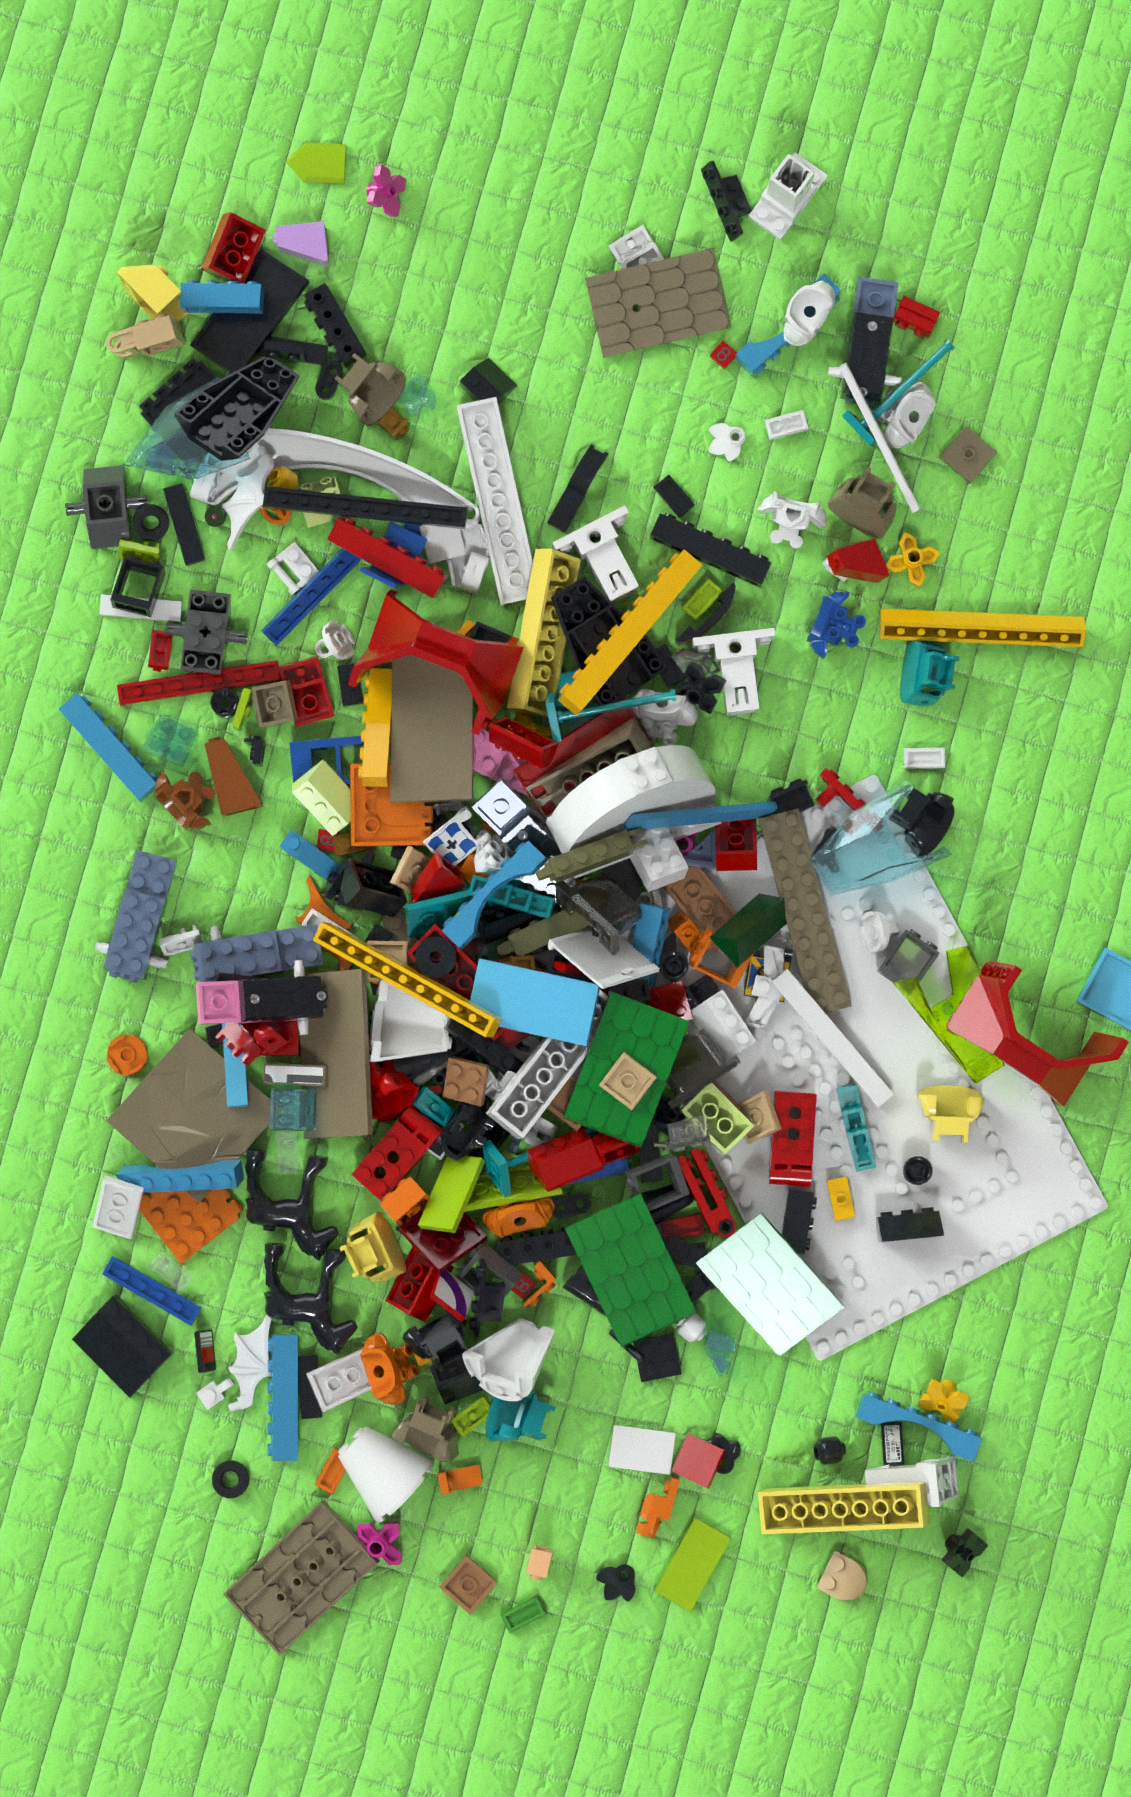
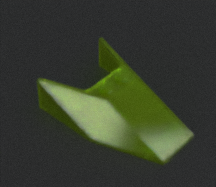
M970 945L946 951L952 993L949 997L931 1008L917 977L893 982V984L974 1083H978L1005 1066L1004 1062L964 1038L952 1035L945 1028L971 984L978 975H981L978 963Z

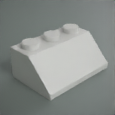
M724 990L716 993L691 1010L692 1021L720 1064H723L756 1042Z

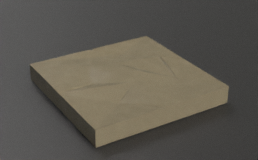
M189 1029L106 1121L158 1168L178 1169L202 1166L223 1160H239L246 1150L254 1144L280 1115L282 1109L248 1079L249 1106L228 1108L224 1058ZM212 1189L188 1190L185 1192L200 1204Z

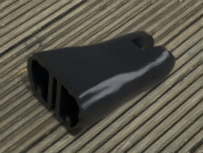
M672 1184L659 1189L641 1193L646 1202L674 1189ZM689 1192V1195L651 1210L650 1214L655 1224L661 1223L674 1213L692 1204L695 1201L692 1193Z
M581 1265L576 1270L577 1272L566 1281L563 1288L606 1316L592 1284Z

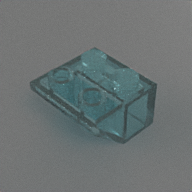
M161 715L150 730L143 750L150 755L183 768L199 731Z
M271 1089L270 1130L316 1131L317 1089Z
M709 1328L703 1348L716 1374L722 1377L723 1373L727 1374L731 1362L728 1361L730 1353L734 1354L737 1342L734 1341L735 1337L733 1335Z

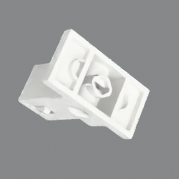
M796 152L793 156L788 154L771 176L769 185L761 194L760 201L749 214L748 219L781 241L827 179L828 175Z
M625 505L552 543V549L565 554L572 552L574 547L581 561L586 559L603 594L612 603L638 590V583L617 545L618 535L615 529L626 524L625 521L628 519L629 512ZM597 537L600 541L593 543L590 538Z
M774 628L693 638L692 651L697 650V653L700 654L710 652L709 650L713 648L714 663L719 664L721 677L727 680L723 688L726 716L755 713L758 711L759 701L753 662L757 656L756 643H758V646L770 645V642L775 638ZM736 646L740 652L733 653L729 647Z
M955 1456L926 1459L916 1463V1465L890 1466L888 1464L865 1470L866 1484L926 1481L928 1505H931V1507H940L959 1498Z

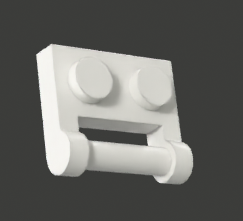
M295 542L267 563L270 570L273 569L289 588L288 592L292 596L297 594L319 572ZM284 561L300 582L295 584L279 564Z

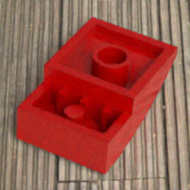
M318 655L279 666L282 681L290 680L298 716V720L294 721L295 727L335 716Z

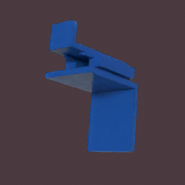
M390 522L384 536L392 541L391 545L395 547L402 546L409 550L408 554L413 557L421 555L428 540L421 535L420 526L423 525L404 523L402 527L394 522ZM373 565L361 567L360 572L395 589L407 587L406 583Z

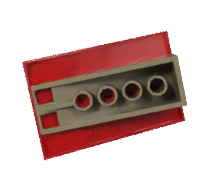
M630 707L599 713L562 737V742H557L559 744L550 766L537 769L532 767L530 762L525 761L515 768L513 772L537 811L547 819V817L552 816L559 803L586 779L617 762V760L654 746Z

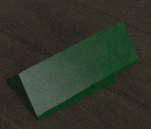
M759 893L709 938L738 968L787 924L784 898Z

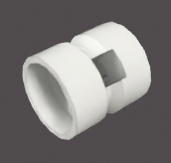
M539 1117L532 1126V1129L529 1130L522 1140L535 1147L549 1141V1138H553L559 1127ZM538 1132L543 1134L540 1139L536 1137Z

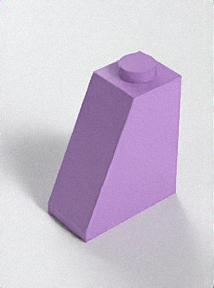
M324 221L276 226V233H273L274 245H278L279 252L323 266H329Z

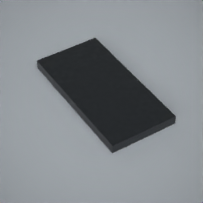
M262 249L255 256L244 284H247L249 281H255L262 285L265 290L263 314L213 313L190 344L194 350L230 374L252 362L265 344V341L269 339L310 283L308 279Z

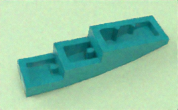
M473 875L468 895L472 896L476 889L479 887L483 888L488 883L486 881L487 878ZM505 884L491 896L488 902L550 919L555 899Z
M855 1083L836 1088L856 1172L876 1168L857 1085Z

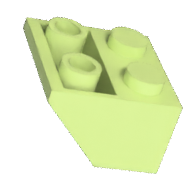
M335 476L324 477L311 483L307 482L297 488V490L340 494ZM303 512L308 528L334 521L338 518H344V516Z

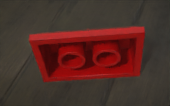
M232 212L223 214L201 270L219 279L244 284L266 230Z
M507 717L495 720L489 724V742L495 744V748L501 751L507 750L513 753V757L519 760H526L530 762L532 767L537 769L550 766L559 743Z
M583 1127L579 1128L577 1132L575 1130L527 1150L529 1168L547 1192L603 1169L594 1143Z
M412 1247L405 1261L406 1272L397 1276L385 1301L408 1315L427 1322L436 1304L430 1298L438 1272ZM450 1265L446 1270L451 1273L454 1266Z

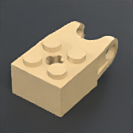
M160 314L154 320H141L135 326L109 335L106 346L108 350L117 356L129 358L139 354L146 356L155 355L184 346L185 341L179 321L170 315ZM114 338H119V339L114 343V349H113L112 346H111L112 340H113Z

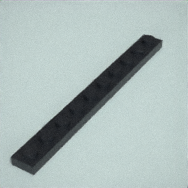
M265 486L263 508L457 529L466 528L468 513L467 507Z

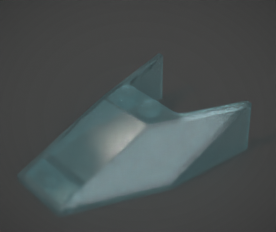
M903 781L853 811L812 857L810 861L830 896L894 882L952 855L944 846L929 855L908 859L903 853L887 824V819L914 789L910 782Z

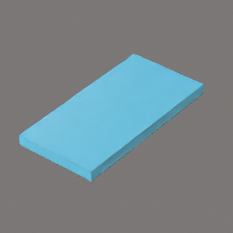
M1104 948L1076 1002L1131 1031V961Z
M479 958L470 1001L502 1018L499 1027L588 1046L600 987L595 983Z

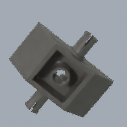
M124 465L84 469V500L77 503H65V508H67L66 515L85 514L91 549L119 547L120 539L131 541L129 511L130 509L140 508L148 504L147 495L135 497L127 495ZM106 502H109L110 506L108 508L102 507L106 505Z
M190 590L186 623L184 625L166 623V636H179L184 639L180 670L221 675L228 642L247 644V631H234L229 628L231 594ZM205 630H209L211 633L207 635V638H204L202 634Z

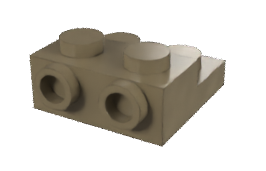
M290 680L251 688L259 727L298 720Z

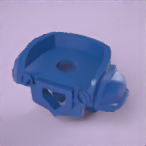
M847 591L845 593L835 592L822 598L820 610L807 638V642L810 643L813 652L819 655L821 659H824L827 654V643L838 645L842 638H845V643L850 648L856 647L859 643L856 632L857 629L865 626L866 618L863 615H857L854 619L847 616V608L840 606L849 597V592Z

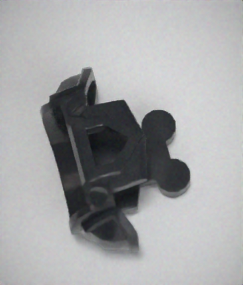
M486 1095L484 1105L477 1106L460 1101L457 1106L458 1108L453 1112L445 1127L446 1130L444 1129L440 1136L442 1149L449 1158L457 1161L463 1158L470 1150H476L484 1145L487 1138L483 1134L488 1129L491 1130L496 1123L495 1120L486 1114L492 1106L491 1099ZM461 1121L468 1122V1132L463 1133L459 1130L458 1125Z

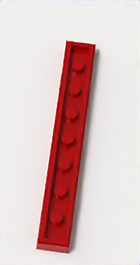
M278 660L224 668L221 675L198 672L117 685L119 704L123 706L214 692L222 688L233 689L279 682L281 678Z

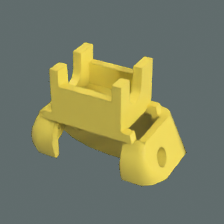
M944 1085L927 1087L917 1094L923 1116L928 1117L929 1121H933L932 1142L939 1141V1135L961 1136V1143H968L969 1123L979 1117L985 1098L979 1092L967 1087Z
M380 1212L374 1213L354 1224L348 1233L349 1238L346 1240L348 1244L339 1247L341 1251H345L354 1270L353 1278L362 1274L363 1278L368 1277L372 1282H383L406 1272L405 1260L389 1224ZM367 1229L368 1234L361 1237L359 1232ZM380 1265H383V1268H386V1270L380 1273H377L375 1269Z

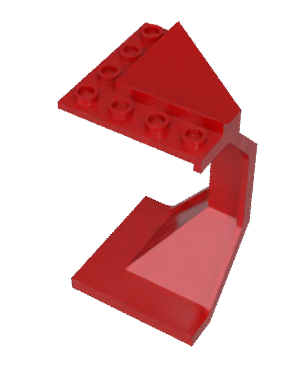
M390 589L385 596L368 649L354 665L348 685L356 687L373 666L407 655L419 657L455 671L463 677L478 704L479 710L471 733L479 735L482 729H487L488 724L494 719L505 702L524 648L518 645L520 639L512 636L507 643L475 640L424 620L396 598L397 591Z
M994 961L985 963L980 970L981 975H978L971 984L965 997L960 1001L958 1008L948 1020L945 1027L947 1028L946 1031L952 1035L964 1038L1009 1065L1038 1085L1052 1097L1051 1100L1055 1104L1063 1107L1066 1105L1091 1064L1118 1060L1129 1044L1122 1037L1094 1031L1080 1055L1062 1060L1056 1059L1016 1030L1008 994L1022 969L1016 965Z

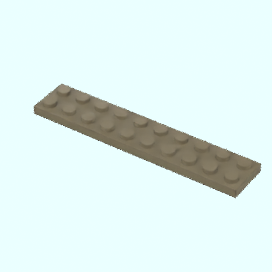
M799 808L760 818L759 823L779 897L784 898L786 923L804 989L825 1013L851 1007L852 1004Z

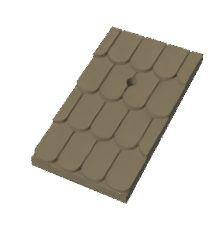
M714 248L585 278L603 358L732 328Z
M322 1500L223 1595L280 1656L376 1566L380 1560L368 1553L367 1546L330 1508L326 1501Z

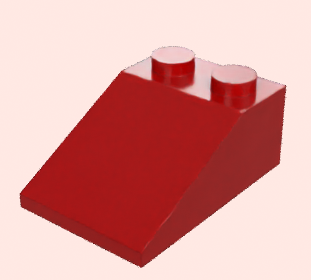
M756 819L726 821L716 825V871L757 870Z

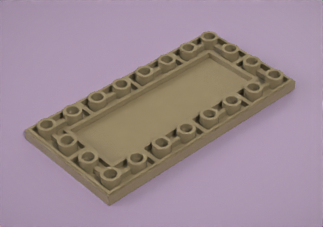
M413 655L392 660L390 802L473 801L474 733H471L474 725V697L459 673Z
M354 969L305 974L307 977H321V983L326 984L324 990L327 992L328 998L324 1001L327 1004V1009L324 1010L323 1017L316 1020H308V1035H300L301 1065L328 1066L327 1087L302 1086L304 1139L373 1135L366 970Z

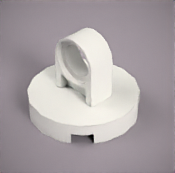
M332 620L323 626V639L319 640L315 645L316 653L322 658L334 655L340 660H345L355 653V650H352V645L355 642L351 632L345 625L340 626L337 624L339 622L337 620ZM322 643H325L329 650L328 653L322 650Z
M870 911L862 916L861 920H864L863 926L859 927L860 940L865 948L868 947L870 949V952L883 951L887 947L890 937L899 934L897 923H888L887 918L882 912Z

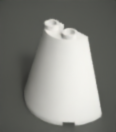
M380 981L376 993L378 998L374 1002L370 1027L369 1051H372V1055L369 1054L370 1062L445 1052L451 1049L452 1037H449V1032L444 1029L450 1017L388 982Z
M519 1318L462 1354L464 1364L471 1377L475 1375L481 1382L479 1386L489 1394L505 1401L522 1400L534 1388L554 1338L555 1330L545 1326L538 1329L533 1322Z
M368 1426L364 1429L360 1427L352 1436L354 1440L349 1445L345 1443L338 1450V1458L374 1520L380 1523L385 1520L384 1515L386 1513L389 1516L393 1514L413 1494L425 1479L423 1474L431 1471L434 1461Z

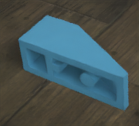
M292 830L279 846L326 881L328 875L339 866L337 862Z

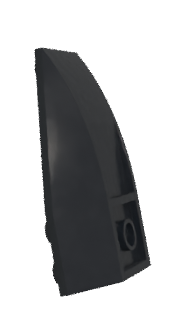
M266 355L202 388L174 413V416L189 440L220 461L239 459L265 435L299 380L300 375L270 355Z
M585 576L551 597L577 670L579 668L583 670L586 667L585 660L591 653L596 655L599 651L596 647L603 639L607 641L611 637L608 633L616 624L618 626L621 625L623 621L620 618L624 615ZM646 634L594 695L593 698L598 705L618 702L668 669Z

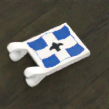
M464 806L453 818L425 839L423 843L433 854L438 852L456 866L476 850L481 842H489L491 836L486 829L480 831L475 838L469 833L462 822L468 820L472 814Z

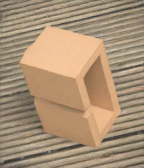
M532 1545L526 1574H530L529 1578L535 1580H542V1577L547 1578L552 1549Z

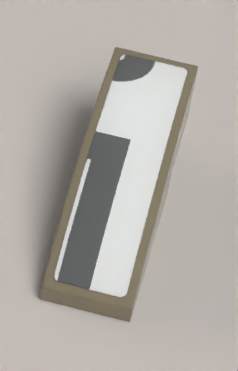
M264 1063L263 1084L327 1087L328 1066Z

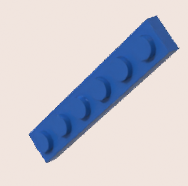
M342 548L261 632L277 646L361 561V558Z

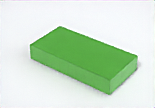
M537 1595L500 1615L508 1632L511 1633L547 1615Z

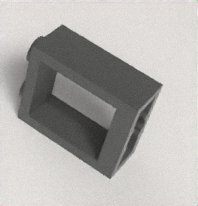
M912 929L903 932L877 969L878 973L908 994L913 993L940 954L937 951L938 947L929 941L925 943L920 939L921 935ZM905 939H908L931 955L912 983L887 966Z
M669 1153L625 1172L627 1176L625 1179L626 1185L629 1190H632L633 1195L636 1196L641 1193L636 1176L665 1164L674 1190L646 1201L645 1203L649 1211L690 1194L676 1155Z
M485 1243L480 1249L476 1247L469 1255L471 1258L470 1262L466 1259L459 1267L461 1273L457 1276V1279L473 1290L474 1283L478 1282V1278H476V1274L471 1268L477 1260L480 1261V1258H485L486 1267L505 1282V1298L523 1274Z

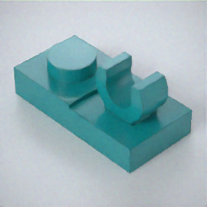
M422 1087L413 1102L414 1106L441 1128H445L455 1111L427 1087Z

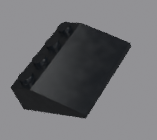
M117 1295L112 1296L72 1339L129 1398L174 1354Z

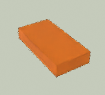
M334 1448L314 1484L332 1495L346 1471L338 1458L337 1448Z

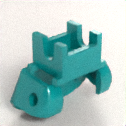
M910 640L906 648L900 683L901 701L922 707L937 703L940 696H943L946 690L955 689L952 681L955 661H959V657L946 654L945 648L925 641ZM923 686L938 689V691H932L930 694L921 692Z
M534 1389L528 1396L519 1401H505L494 1396L486 1420L487 1439L490 1442L519 1440L520 1436H527L538 1441L546 1439L547 1435L540 1431L546 1413L555 1411L556 1407L538 1401V1396L533 1394Z

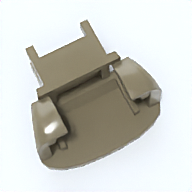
M354 353L352 356L356 361L354 366L343 380L338 376L335 377V380L349 392L350 399L348 402L362 423L370 426L381 420L397 402L406 385V376L401 369L388 363L379 361L378 364L372 362L369 365Z
M868 467L862 477L859 475L856 479L848 478L844 481L828 502V507L836 516L861 532L875 538H883L893 523L896 514V504L892 502L894 496L891 495L896 483L892 482L891 485L871 474V468ZM881 508L882 510L886 511L884 516L883 513L880 512Z
M425 1396L422 1403H417L414 1413L406 1417L394 1430L392 1438L402 1444L406 1442L410 1446L434 1456L438 1460L452 1461L459 1455L457 1433L450 1427L456 1408L452 1407L449 1412H446L428 1404L430 1397Z

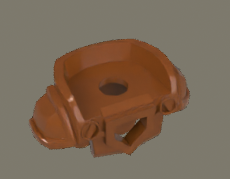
M162 771L156 781L154 797L186 831L189 828L191 830H200L207 825L210 826V821L198 814L203 811L200 805L203 799L212 800L216 796L214 788L204 787L201 784L202 777L198 772L190 773L188 776L190 783L181 779L171 786L167 775Z

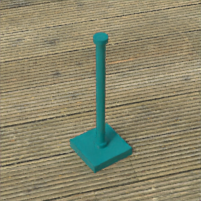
M946 339L944 341L945 344L872 412L875 419H878L949 350H953L955 347ZM847 410L842 417L869 446H876L877 442L869 431L870 428L866 420L862 419L859 421L852 412Z
M671 689V692L586 707L576 716L571 711H558L555 693H550L546 696V708L553 741L562 742L563 731L561 723H563V720L667 700L677 701L675 689Z
M590 1128L585 1130L589 1136L600 1133ZM487 1140L483 1145L486 1174L501 1194L506 1197L512 1194L508 1168L528 1161V1154L526 1152L505 1160L493 1143Z

